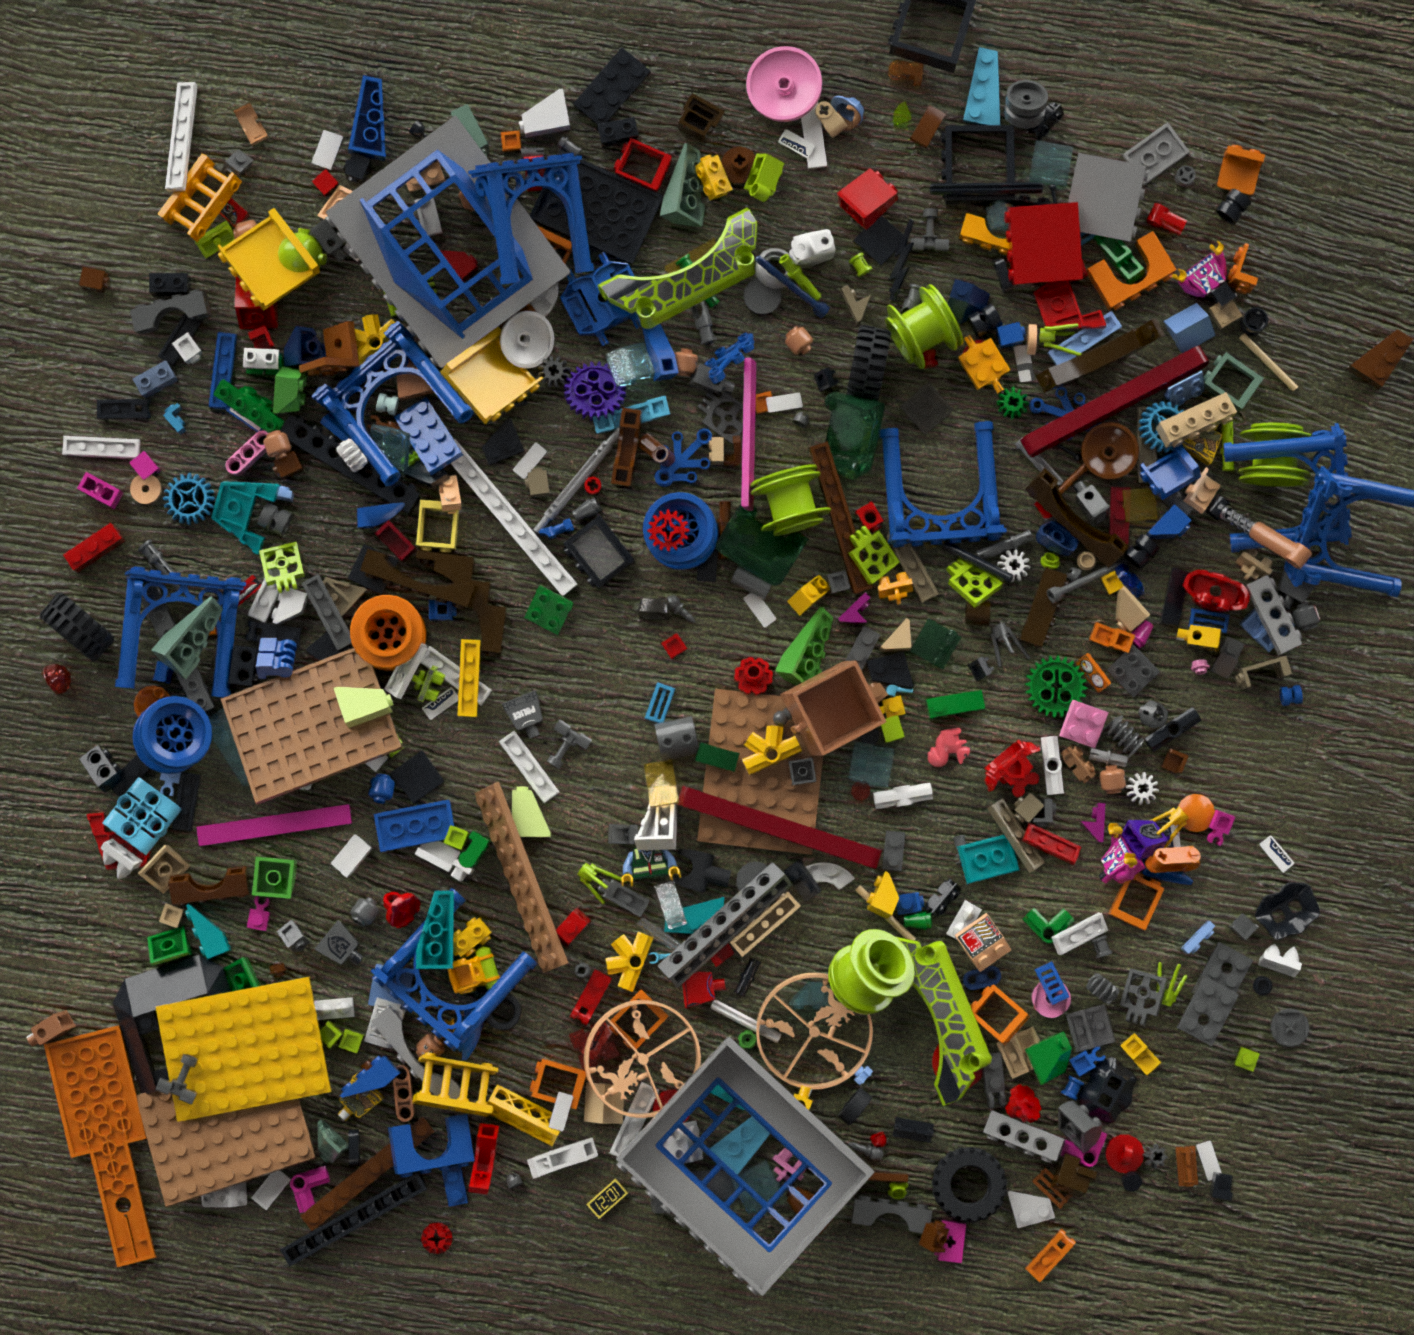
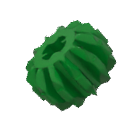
M1012 387L1010 393L1005 388L1004 394L1000 393L998 395L1001 400H998L996 405L1002 406L998 409V412L1005 411L1004 418L1008 414H1010L1011 420L1014 419L1015 414L1018 418H1021V412H1027L1024 406H1028L1029 402L1023 401L1027 398V394L1021 396L1022 389H1019L1016 393L1015 387ZM1010 399L1017 402L1016 407L1013 405L1009 406Z

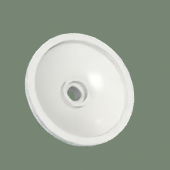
M521 311L511 316L504 324L500 335V346L503 355L510 363L521 368H533L542 364L543 359L549 357L554 345V332L551 324L543 315L533 311ZM523 335L524 340L520 341V337Z

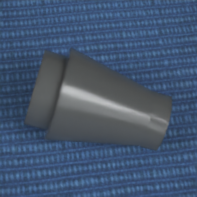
M594 497L587 499L572 513L576 521L599 515L598 512L602 511Z

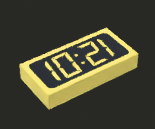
M615 1178L586 1205L600 1219L624 1198L628 1192Z

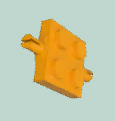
M968 335L964 340L969 349L960 355L958 360L977 390L992 384L997 394L1002 392L1004 389L998 380L1010 371L1009 366L991 338L976 344L971 335Z

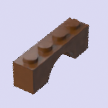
M622 407L619 441L613 465L611 484L632 486L643 414L642 410Z
M247 866L227 868L224 878L212 885L198 883L189 873L172 875L168 882L172 905H186L189 902L195 901L203 903L211 899L224 900L227 897L234 896L241 898L249 895L250 892Z

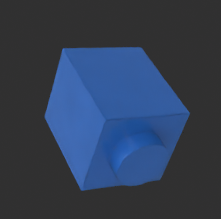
M1020 322L1000 326L996 329L1000 349L1022 344L1026 337L1024 326L1021 327Z

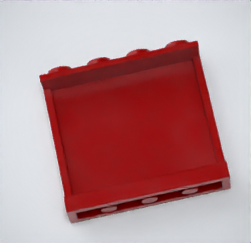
M1078 202L1007 208V212H1004L1005 223H1008L1009 230L1006 231V242H1009L1010 250H1007V260L1011 262V269H1008L1009 281H1012V284L1083 279Z

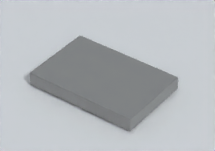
M1167 122L1122 154L1121 157L1125 162L1146 166V170H1149L1147 182L1143 181L1142 184L1145 186L1187 156L1190 151Z

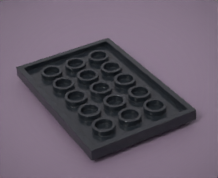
M560 150L559 153H558V155L568 154V153H567V152H564V151H562V150ZM580 160V164H577L589 246L633 265L664 195L585 160ZM543 187L530 214L531 219L538 224L570 237L568 216L563 202L554 192Z

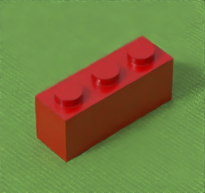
M109 523L63 554L73 571L78 573L125 542L116 526Z

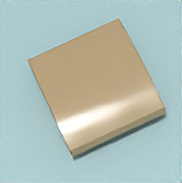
M1034 1026L1015 1034L1005 1046L1000 1042L996 1043L1012 1079L1033 1070L1025 1049L1040 1041Z

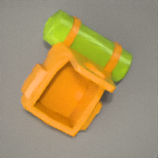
M483 946L477 949L475 952L476 956L471 959L460 958L453 961V969L447 970L455 993H460L461 995L476 991V987L485 986L489 990L497 982L500 975L498 974L490 947Z

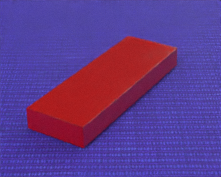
M1032 823L1028 824L1022 842L1071 865L1076 863L1081 850V846Z

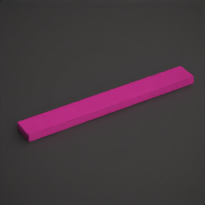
M752 358L744 359L741 506L747 511H754V496L751 495V491L754 488H751L750 484L754 481L756 362Z
M350 804L199 826L196 828L199 846L352 824Z

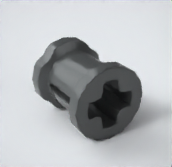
M1107 935L1090 940L1094 944L1097 953L1096 958L1113 953L1106 941Z

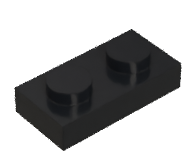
M800 859L784 870V873L805 902L822 891Z

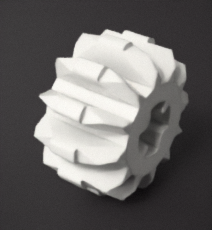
M352 439L343 441L336 448L338 454L353 472L361 470L368 463L367 458Z
M1017 549L1014 550L1013 555L1009 550L1006 551L1007 557L1004 555L1000 556L1004 562L997 563L998 566L1003 567L1001 569L1014 575L1011 582L1014 581L1015 576L1018 581H1021V575L1024 577L1028 575L1024 570L1030 569L1029 565H1024L1029 562V558L1022 559L1025 555L1024 552L1017 556ZM1014 561L1015 565H1017L1019 568L1012 570V567L1009 566V564H1011Z
M1145 772L1142 773L1141 778L1136 773L1134 774L1136 781L1133 778L1128 779L1132 785H1126L1125 788L1131 789V792L1126 793V795H1134L1131 802H1135L1138 798V805H1142L1143 799L1146 804H1150L1149 798L1156 799L1152 792H1159V789L1153 788L1158 782L1151 783L1150 781L1153 779V776L1150 775L1146 779ZM1138 785H1145L1146 788L1144 789H1147L1146 792L1140 793Z

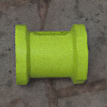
M863 252L848 261L849 264L854 266L859 278L873 269L864 259Z

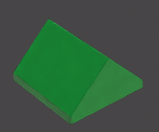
M184 926L147 937L151 966H157L193 955Z
M242 957L224 967L231 992L261 986L248 957Z

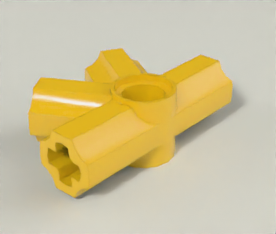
M378 314L366 315L362 318L364 331L355 329L359 366L366 361L367 357L377 352L382 344L390 340L385 336L384 332L395 321L390 319L381 327ZM373 341H380L378 347H371Z
M773 725L767 726L765 740L753 732L746 740L744 746L755 754L742 759L749 775L771 765H776L780 761L802 752L796 736L782 741L783 727ZM770 751H775L778 755L776 759L770 760L767 758V754Z
M638 932L632 945L623 934L611 944L619 956L606 958L608 975L622 973L617 985L618 987L631 992L634 991L653 937ZM636 956L641 959L640 966H631L630 960L632 957Z

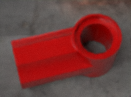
M1154 203L1146 222L1154 227H1162L1180 236L1187 220L1169 212L1170 210L1167 207Z

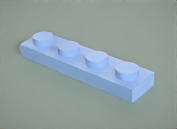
M1110 311L1103 316L1106 328L1082 329L1058 346L1082 354L1119 330L1122 326L1113 312ZM1054 348L1048 351V355L1055 365L1077 357Z

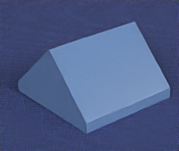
M1197 303L1163 321L1181 354L1215 336L1209 315Z

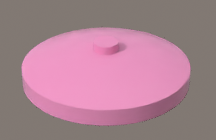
M788 46L776 47L764 52L754 61L747 75L746 88L751 104L762 116L773 121L789 122L802 118L815 107L822 92V76L815 60L803 50Z

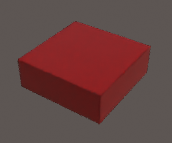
M326 169L312 181L324 196L339 184Z
M678 633L661 643L671 660L687 650Z

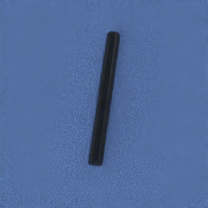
M1043 183L930 184L929 190L931 195L1038 194L1043 192Z

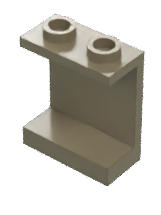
M1287 656L1236 671L1237 675L1234 677L1237 686H1240L1241 690L1250 687L1251 683L1247 672L1274 665L1278 679L1291 675L1292 672Z

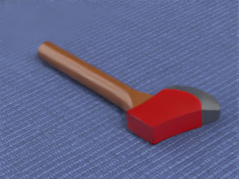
M1084 463L1058 487L1061 495L1088 470ZM1036 501L1033 504L1040 512L1045 523L1057 521L1055 517L1043 509L1040 503Z

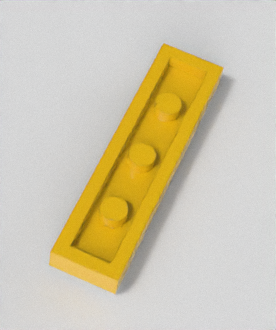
M461 639L458 717H477L481 640Z

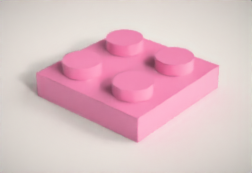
M1072 699L1059 736L1096 748L1109 712Z

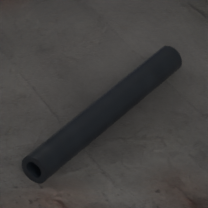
M948 541L944 543L942 550L1007 583L1012 581L1013 574L954 544H950Z

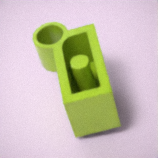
M756 154L744 189L749 191L750 196L762 202L767 201L769 196H772L776 191V185L782 174L784 163L769 154Z

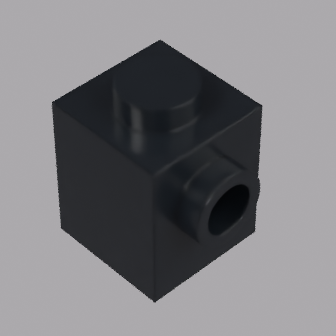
M353 152L350 160L345 162L343 168L348 178L347 180L354 184L365 183L372 166V161Z

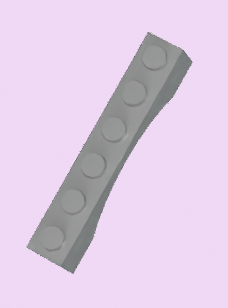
M389 1005L371 1021L373 1024L371 1028L377 1035L382 1034L385 1037L384 1043L391 1050L394 1048L398 1052L397 1058L403 1064L407 1063L411 1067L409 1071L416 1079L420 1078L423 1081L425 1067L418 1062L409 1050L404 1038L402 1019ZM432 1072L429 1092H432L435 1096L441 1094L442 1075ZM451 1077L448 1095L451 1099H457L460 1096L461 1086Z

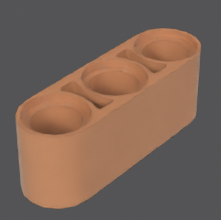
M399 1065L396 1068L405 1069L407 1076L405 1079H400L397 1076L393 1080L397 1118L402 1122H407L415 1116V1104H412L414 1096L412 1074L408 1066ZM401 1088H406L409 1092V1096L406 1099L399 1096ZM407 1107L410 1109L411 1115L409 1118H404L401 1115L402 1108Z

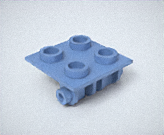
M1200 371L1166 390L1164 396L1166 400L1172 403V407L1174 405L1180 406L1185 401L1198 397L1204 392L1203 372Z

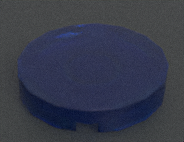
M1125 564L1118 565L1115 571L1122 584L1135 597L1140 598L1144 595V586L1136 574L1128 572L1129 567Z

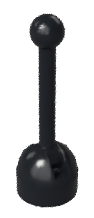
M419 120L408 131L415 137L423 136L425 138L428 136L425 134L424 125Z

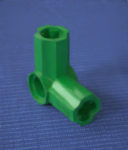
M1035 908L1022 918L1038 935L1040 940L1045 943L1053 942L1052 938L1050 940L1044 938L1043 933L1046 929L1052 930L1054 936L1064 931L1075 921L1064 908L1049 922Z

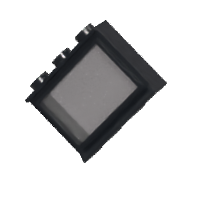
M600 515L567 541L563 542L565 546L564 552L569 558L574 557L577 561L575 566L581 573L585 572L588 575L586 580L592 588L597 587L600 590L635 563L634 558Z

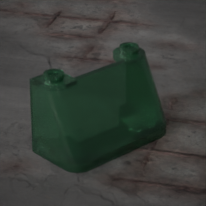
M832 392L825 399L826 409L831 411L825 442L828 441L837 473L854 480L867 473L873 465L885 405L873 399Z
M740 504L717 540L716 549L722 555L774 586L780 585L809 539L798 532L791 533L786 539L781 535L774 536V531H762L761 528L764 525L754 519L757 515V508L754 506V511H747Z

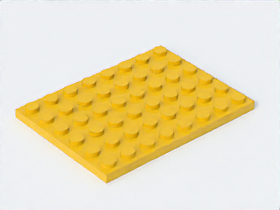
M310 976L156 1006L169 1081L177 1080L184 1064L181 1062L183 1054H188L198 1059L196 1066L190 1068L184 1082L187 1084V1089L197 1092L193 1104L181 1101L179 1096L172 1094L177 1122L331 1092Z

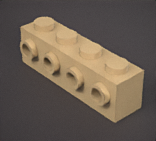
M1227 392L1161 421L1156 430L1166 448L1170 446L1175 448L1183 444V441L1188 438L1190 440L1197 438L1203 431L1208 433L1216 429L1217 425L1221 423L1226 425L1232 422L1237 411Z
M789 892L780 895L771 907L768 906L757 919L749 923L742 932H739L730 941V944L742 957L801 907Z

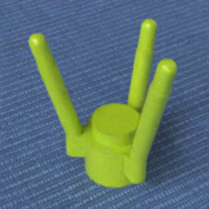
M1077 323L1040 328L1039 342L1044 343V347H1051L1076 356L1082 355L1074 350L1052 344V342H1055L1056 336L1075 335V332H1056V330L1075 328L1079 326Z
M585 863L577 875L581 877L580 881L604 905L605 901L589 882L594 880L600 886L607 889L608 886L596 877L597 872L621 881V877L603 870L593 863L591 865Z
M1161 962L1158 963L1157 976L1162 977ZM1177 964L1170 986L1165 990L1162 1000L1163 1005L1172 1006L1187 979V975H1184L1175 992L1172 991L1181 967L1180 964ZM1157 982L1156 992H1159L1160 986Z

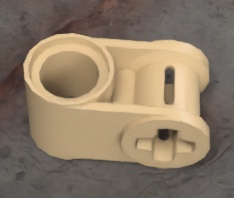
M824 101L816 106L815 114L832 138L848 127L830 103ZM820 106H822L823 108L828 107V115H825L824 113L821 115L819 113L821 110Z

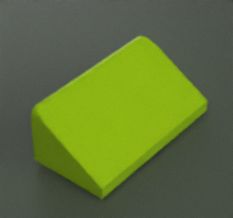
M224 221L206 232L198 243L196 241L195 243L206 259L219 251V244L223 248L235 240L232 228L227 221Z

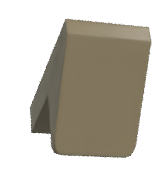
M847 285L842 287L840 292L856 325H859L870 296L856 302L858 298L854 289H850Z

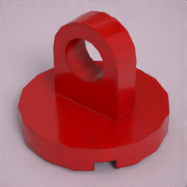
M389 892L383 897V904L385 909H387L386 920L392 927L402 928L407 926L414 920L413 916L415 913L418 914L420 910V900L413 893L401 895L398 892Z
M1128 1134L1115 1136L1108 1142L1105 1148V1158L1109 1166L1120 1173L1135 1171L1144 1160L1142 1144L1137 1138Z

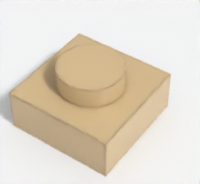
M165 903L159 922L178 928L185 910Z

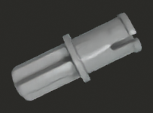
M1093 748L1090 750L1089 760L1120 767H1126L1127 756L1111 753V750H1108V752Z

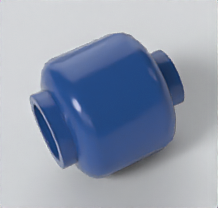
M376 774V777L370 780L368 795L374 799V802L384 804L385 801L392 799L395 782L389 775Z

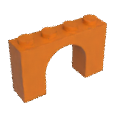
M1154 231L1138 239L1135 243L1147 267L1146 277L1141 282L1132 285L1120 282L1113 275L1105 259L1087 269L1088 277L1108 311L1113 308L1116 311L1125 305V301L1129 299L1134 301L1141 296V292L1145 290L1149 292L1155 289L1158 282L1163 280L1165 283L1172 279V275L1177 269Z

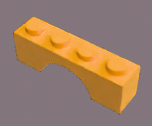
M966 213L959 239H962V242L965 244H979L983 249L991 250L992 248L999 250L1000 254L1007 255V250H1010L1009 242H1006V239L993 236L986 227L985 218Z

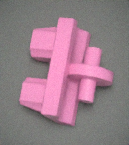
M786 1148L780 1151L778 1155L775 1154L772 1158L784 1168L781 1170L776 1166L773 1170L779 1175L776 1178L778 1182L782 1178L787 1181L790 1176L786 1173L790 1172L793 1174L802 1164L798 1160L793 1167L790 1166L787 1162L793 1154ZM801 1174L797 1179L801 1181L804 1176Z

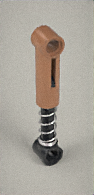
M1218 494L1213 497L1205 510L1208 515L1218 521L1223 519L1230 521L1231 525H1237L1238 529H1243L1245 533H1249V537L1286 559L1288 563L1299 570L1312 556V552L1304 545L1291 541L1261 522L1254 523L1251 521V518L1247 519L1244 517V514L1237 513V510L1234 511L1231 504Z

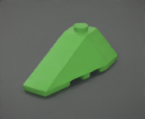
M823 607L816 611L787 648L775 670L785 681L796 686L822 672L819 668L821 659L825 658L826 652H823L825 641L829 639L833 616Z

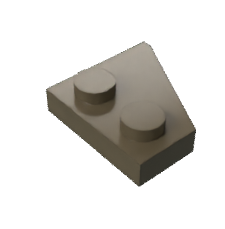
M326 577L323 580L342 618L367 591L364 587L351 585Z

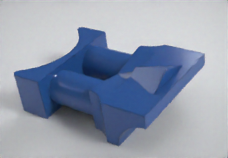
M568 518L563 523L554 527L550 526L540 529L539 533L541 536H546L551 540L556 535L566 531L568 533L574 530L570 518Z

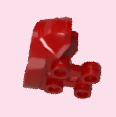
M1198 569L1190 572L1183 583L1184 589L1192 596L1193 602L1206 611L1225 613L1229 610H1242L1247 608L1250 595L1246 587L1242 583L1232 580L1223 574L1210 573L1207 570ZM1215 585L1221 589V593L1217 597L1212 596L1210 593V588Z
M1015 741L984 768L986 771L984 781L988 792L994 790L999 780L1002 784L1008 783L1010 786H1014L1012 794L1015 797L1023 796L1026 785H1035L1039 782V775L1037 773H1029L1033 766L1026 757L1039 752L1041 748L1031 742Z

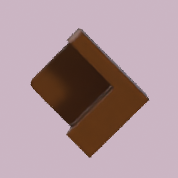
M1168 749L1161 768L1178 775L1182 774L1189 756L1176 750Z

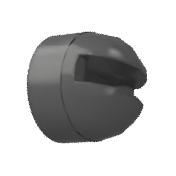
M803 412L797 413L793 423L798 427L806 428L809 423L808 414L804 416Z
M1072 567L1068 569L1072 573H1066L1067 579L1070 582H1074L1081 577L1083 571Z
M517 1173L509 1174L506 1179L509 1189L523 1184L520 1175Z

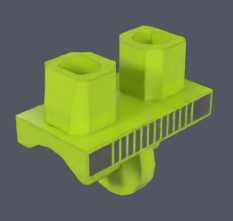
M432 665L429 668L426 678H424L426 672L420 670L419 676L413 675L411 679L416 683L414 689L419 690L421 685H423L418 700L421 702L425 699L435 702L438 698L440 691L430 687L432 682L442 685L446 675L438 671L437 666Z

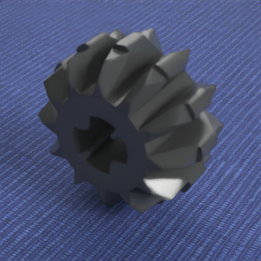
M549 356L550 362L543 359L545 366L539 365L538 368L542 372H539L538 376L544 377L541 380L543 384L548 381L547 386L551 388L552 383H555V387L559 388L558 382L565 385L566 382L563 378H570V375L566 373L570 371V367H564L567 364L566 360L560 363V356H557L556 361H554L553 356ZM553 368H557L558 374L555 373V376H552L550 372L551 369L553 371Z
M1099 973L1091 976L1086 985L1087 990L1106 1004H1111L1119 993V989Z

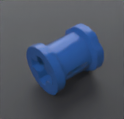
M1069 1075V1081L1061 1093L1077 1100V1093L1085 1083Z

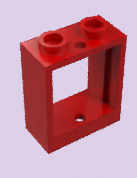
M630 138L629 142H625L621 152L623 155L621 160L617 159L613 168L615 174L658 193L672 162V156ZM633 148L661 160L651 184L623 172Z

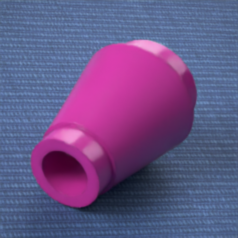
M1144 620L1131 633L1135 635L1132 645L1134 644L1138 649L1145 646L1154 627L1150 622Z

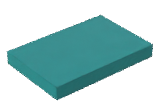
M1005 835L957 846L967 884L1020 870L1015 851Z

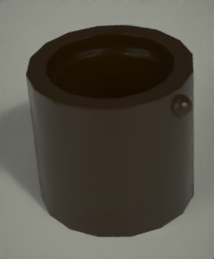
M966 601L965 625L989 626L990 601H984L976 608Z

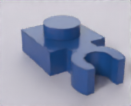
M1095 1047L1090 1055L1085 1050L1069 1060L1079 1078L1096 1068L1095 1062H1103L1106 1059L1105 1055L1100 1058L1095 1055L1096 1052L1101 1050L1100 1047Z

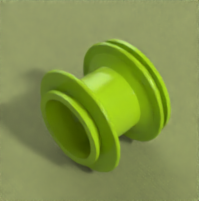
M932 284L927 285L926 288L920 287L921 304L903 314H900L894 306L888 305L887 313L889 317L885 319L886 327L891 332V338L900 354L909 364L914 362L921 369L925 368L923 352L943 341L953 351H956L957 347L964 343L960 327L950 307Z
M1269 422L1252 424L1251 429L1242 431L1240 436L1254 442L1312 437V434L1303 432V427L1299 425ZM1294 457L1254 459L1251 467H1244L1238 470V473L1243 475L1239 477L1240 482L1266 487L1306 486L1309 484V480L1306 478H1309L1312 474L1307 470L1298 469V458Z
M816 464L803 465L761 477L750 484L751 488H755L751 491V495L767 496L773 517V522L762 526V531L775 530L773 535L780 536L816 526L824 521L823 518L819 517L828 514L831 508L816 509L809 486L810 481L821 475L819 471H815L817 469Z
M878 929L863 931L854 939L852 945L839 950L831 961L828 971L830 987L836 998L849 1010L863 1015L873 1014L888 1007L893 997L901 996L910 989L915 975L912 957L904 944L892 934Z

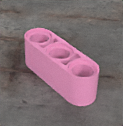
M266 431L257 432L226 461V469L231 475L236 477L242 475L266 453L265 446L259 444V439L268 434ZM248 449L254 450V455L251 458L245 457V452ZM234 462L240 463V468L237 471H231V465Z

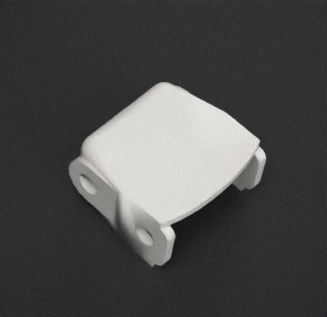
M828 229L793 237L794 240L791 242L792 249L789 251V254L793 257L795 264L799 265L802 269L831 260L834 257L836 250L834 239Z

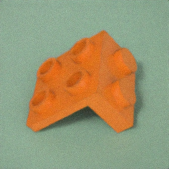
M1239 145L1228 146L1224 152L1217 187L1229 191L1236 189L1243 194L1253 195L1265 154H1261V151L1250 149V151L1244 150Z
M1247 243L1236 251L1233 258L1235 265L1230 269L1227 280H1230L1228 286L1235 288L1237 292L1242 294L1250 293L1258 281L1257 277L1240 272L1249 247Z

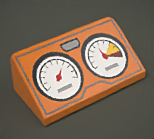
M1087 653L1076 661L1075 664L1080 666V671L1084 672L1083 675L1097 693L1111 684L1090 654Z

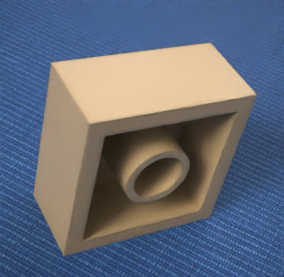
M1234 301L1221 310L1217 304L1208 309L1220 330L1242 317Z
M712 437V441H709V450H711L709 452V461H711V465H723L724 437Z

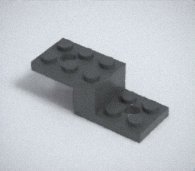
M1217 942L1191 992L1194 995L1176 1028L1212 1046L1239 996L1236 992L1253 960ZM1225 962L1230 963L1232 966V970L1228 974H1225L1221 969ZM1201 1014H1205L1208 1017L1206 1025H1200L1198 1022V1017Z

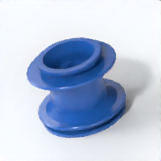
M677 492L661 497L649 508L643 522V535L650 552L660 563L673 569L685 570L699 566L711 556L718 541V527L711 509L702 499L689 493ZM667 509H669L671 514L677 511V517L687 515V518L682 520V522H688L685 528L690 529V532L685 533L687 537L693 536L695 538L694 542L688 543L687 540L683 539L684 546L678 547L677 551L672 547L670 552L665 547L663 551H660V545L654 547L653 543L655 540H649L652 534L648 533L647 530L652 529L648 523L655 521L654 515L660 516L659 511L666 514ZM664 520L660 521L657 526H661ZM674 520L673 524L681 527L679 522ZM692 522L697 523L696 529L690 528ZM668 525L667 530H664V532H672L674 530ZM656 535L661 542L665 543L663 536ZM677 535V536L673 539V542H675L676 540H678L679 537H680V535Z
M178 696L166 697L154 702L141 713L133 729V745L140 760L152 770L165 774L179 773L198 763L207 753L212 740V726L205 711L192 700ZM164 719L171 720V725H166ZM178 721H180L184 725V727L179 726ZM161 729L163 736H158L156 730ZM176 730L178 736L175 738L170 736V732ZM185 732L188 733V740L184 737ZM162 742H167L169 748L164 749L162 747ZM176 744L182 745V751L176 749Z

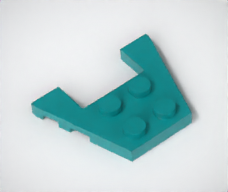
M223 481L220 484L211 518L229 533H233L239 538L241 543L249 546L252 552L258 555L260 554L259 550H262L265 537L247 530L257 496L271 502L276 501L280 485Z

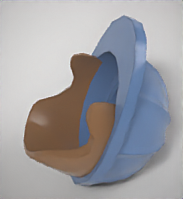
M833 97L831 106L848 125L845 130L848 131L860 125L864 114V107L860 101L854 97Z

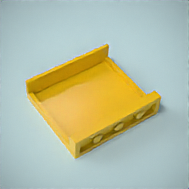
M275 208L268 211V218L223 248L220 244L218 245V256L221 261L228 263L230 273L234 278L238 276L241 280L239 284L245 292H250L252 302L256 307L260 306L263 311L320 273L318 264ZM285 238L299 252L309 268L308 271L293 272L282 265L279 260L278 249Z
M499 327L448 362L440 372L484 424L491 420L495 422L502 416L501 412L505 411L507 413L515 406L514 403L516 401L518 403L522 402L528 396V392L534 393L540 387L539 383L543 379L541 376L536 380L526 368L517 367L505 358L500 346L499 337L502 330Z

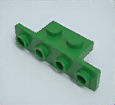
M222 379L213 393L218 399L267 433L281 430L285 423L284 420L273 413L272 401L257 394V391L250 386L238 389L225 379Z

